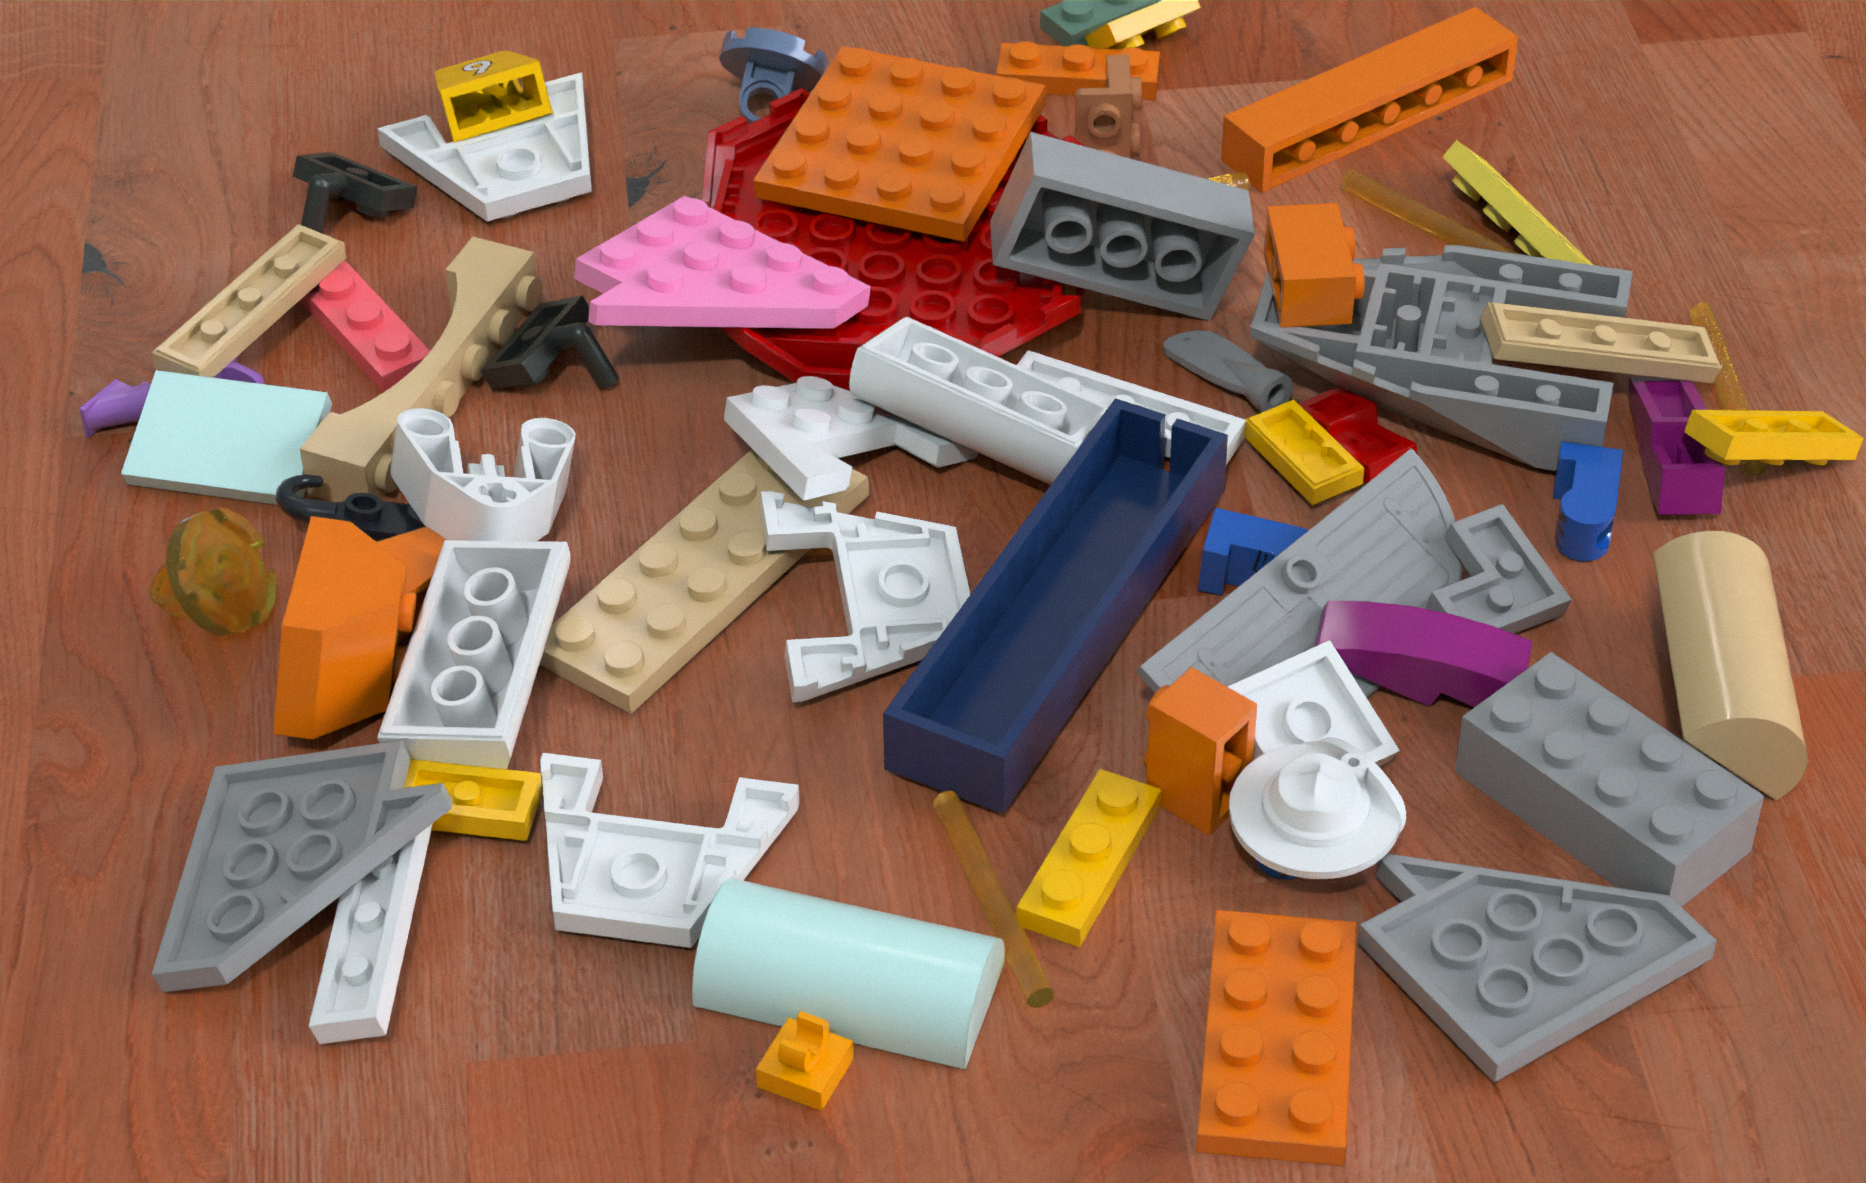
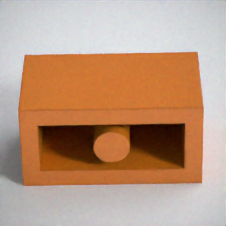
M1338 203L1267 206L1264 257L1280 328L1352 324L1354 299H1363L1364 270L1362 263H1353L1355 258L1354 230L1352 226L1343 225Z
M1190 667L1171 686L1164 685L1158 689L1150 700L1146 711V718L1149 721L1148 749L1144 757V765L1147 767L1146 784L1162 789L1161 807L1210 836L1229 818V800L1232 787L1243 769L1253 761L1257 703L1193 667Z

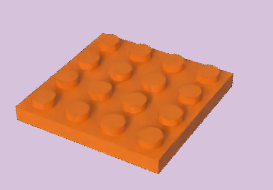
M842 46L754 178L755 197L965 242L1047 103L1046 85L1022 81L1013 77L1007 78L971 71L961 67L955 68L919 61L915 58H904L868 51L863 48Z

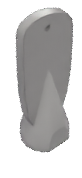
M1196 330L1173 335L1163 342V352L1167 357L1212 383L1244 394L1260 412L1284 404L1291 397L1293 385L1289 376L1281 371L1266 368L1251 354L1219 334L1206 330Z

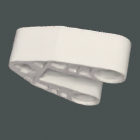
M413 408L405 410L398 415L390 475L422 523L446 540L538 541L549 533L566 493L576 434L569 425L555 419L534 418L527 420L521 427L513 477H505L504 466L495 465L494 455L482 454L480 464L469 463L467 474H463L459 441H455L454 428L450 418L435 410Z

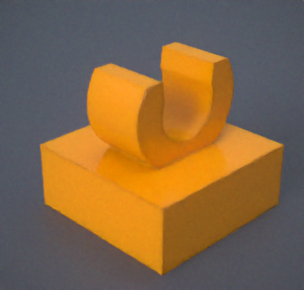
M800 1011L797 1015V1020L788 1017L756 1068L757 1087L822 1111L854 1059L853 1040L829 1032V1022L827 1020Z

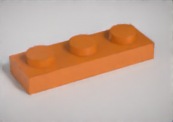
M1033 42L1001 43L996 75L1046 85V94L1076 96V91L1080 88H1105L1106 55H1129L1131 77H1141L1142 99L1156 100L1160 52L1144 51L1134 47L1104 49L1090 48L1080 44L1050 46L1037 45Z

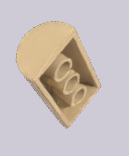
M1700 531L1680 536L1667 542L1653 552L1683 740L1770 798L1778 800L1790 792L1802 779L1807 768L1808 755L1768 558L1757 544L1738 534L1725 531Z

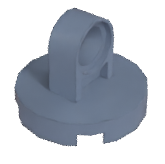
M754 27L747 28L745 38H737L734 30L727 32L723 39L719 61L728 72L743 80L739 94V115L750 124L762 118L753 115L748 109L747 104L754 95L767 93L775 99H779L800 88L808 92L813 91L828 68L829 61L826 54L818 49L814 56L803 51L805 40L797 36L777 30Z

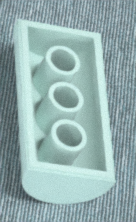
M729 878L722 883L716 892L700 934L692 980L693 1006L781 1027L788 1017L797 1020V1015L800 1011L827 1020L829 1022V1032L853 1040L854 1044L966 1069L1005 964V945L1003 939Z

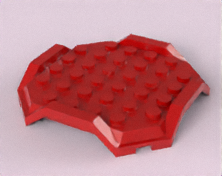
M803 88L770 102V114L748 124L747 120L740 116L707 133L701 201L705 202L708 207L734 220L746 222L755 230L781 243L793 245L802 253L828 266L840 268L849 276L871 286L868 306L834 329L718 327L746 351L794 383H797V380L801 377L812 376L831 382L833 386L850 391V373L857 348L904 317L914 319L994 356L1000 357L1072 317L1083 314L1085 288L993 265L990 221L1028 136L966 241L963 242L756 198L753 180L811 94ZM1040 114L1030 132L1059 139L1047 130L1048 119ZM1071 135L1062 139L1063 141L1085 146Z

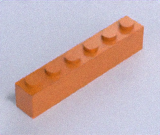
M1475 6L1224 115L1221 161L1261 193L1513 81L1518 36Z

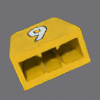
M506 50L445 67L434 72L447 124L454 143L553 113L541 66L537 59ZM517 78L522 79L523 89L521 88Z

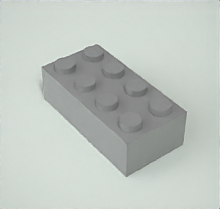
M1030 132L990 221L993 265L1208 321L1211 320L1255 235L1248 190Z
M1552 652L1462 716L1455 773L1616 888L1669 895L1683 907L1752 850L1764 795Z

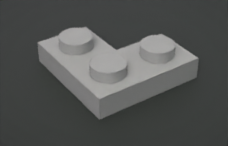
M1503 504L1450 524L1445 540L1471 577L1432 591L1426 604L1428 610L1457 615L1500 628L1512 634L1566 613L1572 599Z

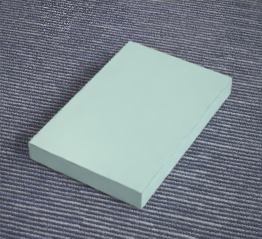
M156 370L121 475L128 485L278 505L276 503L277 487L285 479L304 475L300 448L331 410L332 401L327 392ZM306 488L299 490L295 494L303 498Z

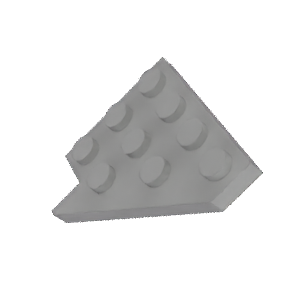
M401 740L215 767L151 974L162 992L229 984L449 811L453 801L444 784L437 783L404 788L411 757Z
M1386 854L1378 861L1376 877L1401 903L1360 924L1358 943L1494 1083L1713 959L1717 942L1705 928L1669 895L1394 854Z

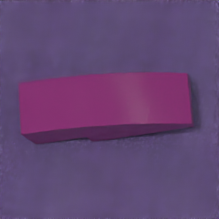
M1629 377V394L1638 449L1646 481L1658 514H1721L1725 467L1723 463L1708 457L1704 453L1705 446L1684 432L1692 410H1708L1693 382L1660 377Z
M1328 600L1322 609L1314 647L1330 640L1351 673L1429 707L1441 693L1476 707L1528 669L1533 641L1500 628L1449 613L1398 604Z

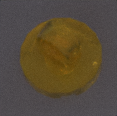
M217 508L210 512L200 511L187 517L176 525L168 540L166 563L159 569L152 580L149 588L150 600L173 618L181 620L190 617L198 627L216 636H234L243 633L250 627L261 624L268 618L275 604L277 585L275 570L271 569L265 572L263 560L257 550L266 546L262 536L246 518L228 508Z

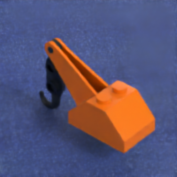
M308 474L285 479L276 489V503L281 510L291 518L305 522L309 526L281 626L273 734L316 739L387 710L393 685L396 684L408 646H401L399 643L415 628L444 540L446 539L425 526L410 504L382 501L379 497L369 493H354L342 502H330L297 496L295 493L299 490L319 488L323 485L324 480L321 476Z

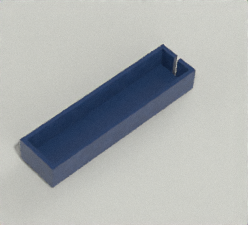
M1115 398L883 712L884 769L1004 814L1223 493L1225 488L1228 435L1177 418L1172 424L1170 470L1166 471L1163 470L1166 414Z

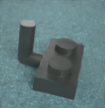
M333 152L297 155L293 177L309 183L301 225L320 233L323 232L329 198H346L356 202L357 211L375 217H388L390 211L414 208L417 186Z
M583 295L540 303L480 370L492 390L517 385L520 389H526L541 382L549 374L548 366L559 353L569 348H574L599 389L608 388L619 379L618 374L591 329L586 325L589 318V305Z

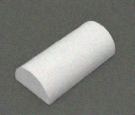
M904 317L857 348L850 373L849 387L853 396L1049 485H1052L1109 407L909 317Z
M444 540L377 737L379 743L401 740L411 759L499 769L508 768L569 570L571 556L567 542Z

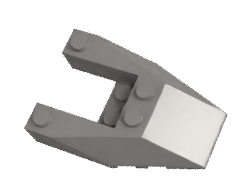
M1446 245L1443 255L1406 257V248L1383 249L1381 258L1354 259L1353 263H1362L1365 288L1363 299H1354L1352 324L1280 328L1267 270L1251 324L1250 337L1337 386L1376 403L1379 407L1535 468L1557 471L1561 441L1603 447L1614 383L1494 365V357L1480 317L1487 303L1494 302L1625 318L1633 271L1460 245Z

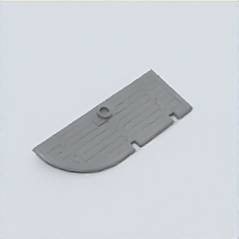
M1411 448L1137 669L1136 673L1155 693L1164 685L1171 686L1190 667L1228 687L1314 648L1322 609L1328 600L1369 601L1427 609L1426 604L1432 591L1461 581L1462 562L1445 540L1449 526L1455 522V518L1439 483L1426 464ZM1351 673L1366 698H1369L1381 687L1379 684Z

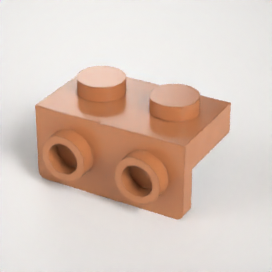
M1106 55L1105 88H1080L1076 91L1075 139L1086 147L1126 158L1139 156V122H1132V111H1141L1142 104L1141 77H1131L1129 55Z

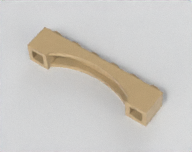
M472 236L445 270L452 315L432 350L408 375L376 398L343 414L329 412L300 448L304 475H319L324 480L323 485L319 488H307L308 495L332 502H342L351 494L369 493L383 500L388 492H392L397 488L390 475L398 415L405 410L413 408L435 410L447 417L454 414L460 399L472 383L482 378L483 375L480 370L513 335L514 329L527 312L533 311L538 305L542 292V282L537 277L534 252Z

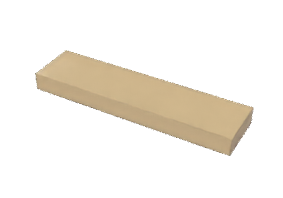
M298 224L152 352L154 367L160 371L214 378L347 258L345 243Z
M1494 302L1487 303L1480 317L1494 359L1714 383L1722 369L1705 327Z

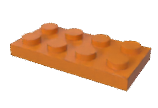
M1216 910L1196 1152L1337 1166L1345 1165L1357 922Z

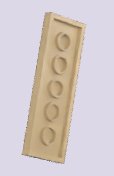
M751 449L551 625L539 665L632 714L810 550L766 551L759 510L761 491L784 493V502L813 508L822 506V501L835 503L837 512L849 514L870 495L868 476L852 469L850 484L845 491L803 501Z

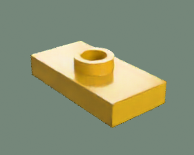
M1294 399L1245 419V438L1311 505L1363 484L1364 467Z

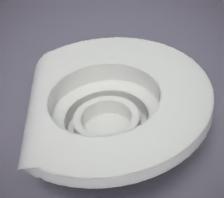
M1334 737L1283 746L1259 756L1239 774L1232 787L1229 800L1230 823L1237 840L1243 848L1256 860L1269 868L1287 875L1307 879L1345 877L1369 868L1391 850L1406 822V809L1403 799L1386 774L1361 750L1344 740Z

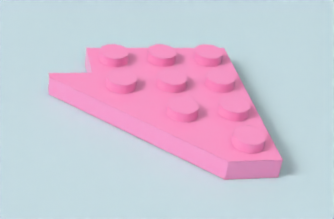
M683 196L576 258L574 273L575 280L603 293L590 301L588 322L604 326L834 329L868 306L871 286L849 276L844 270L828 266L802 253L793 245L781 243L755 230L750 224L734 220L708 207L705 202Z

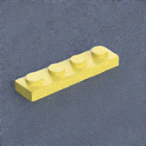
M1458 140L1442 156L1458 172L1452 179L1454 184L1475 201L1483 197L1488 202L1483 212L1502 229L1509 232L1514 227L1520 233L1514 242L1527 255L1594 265L1482 157Z

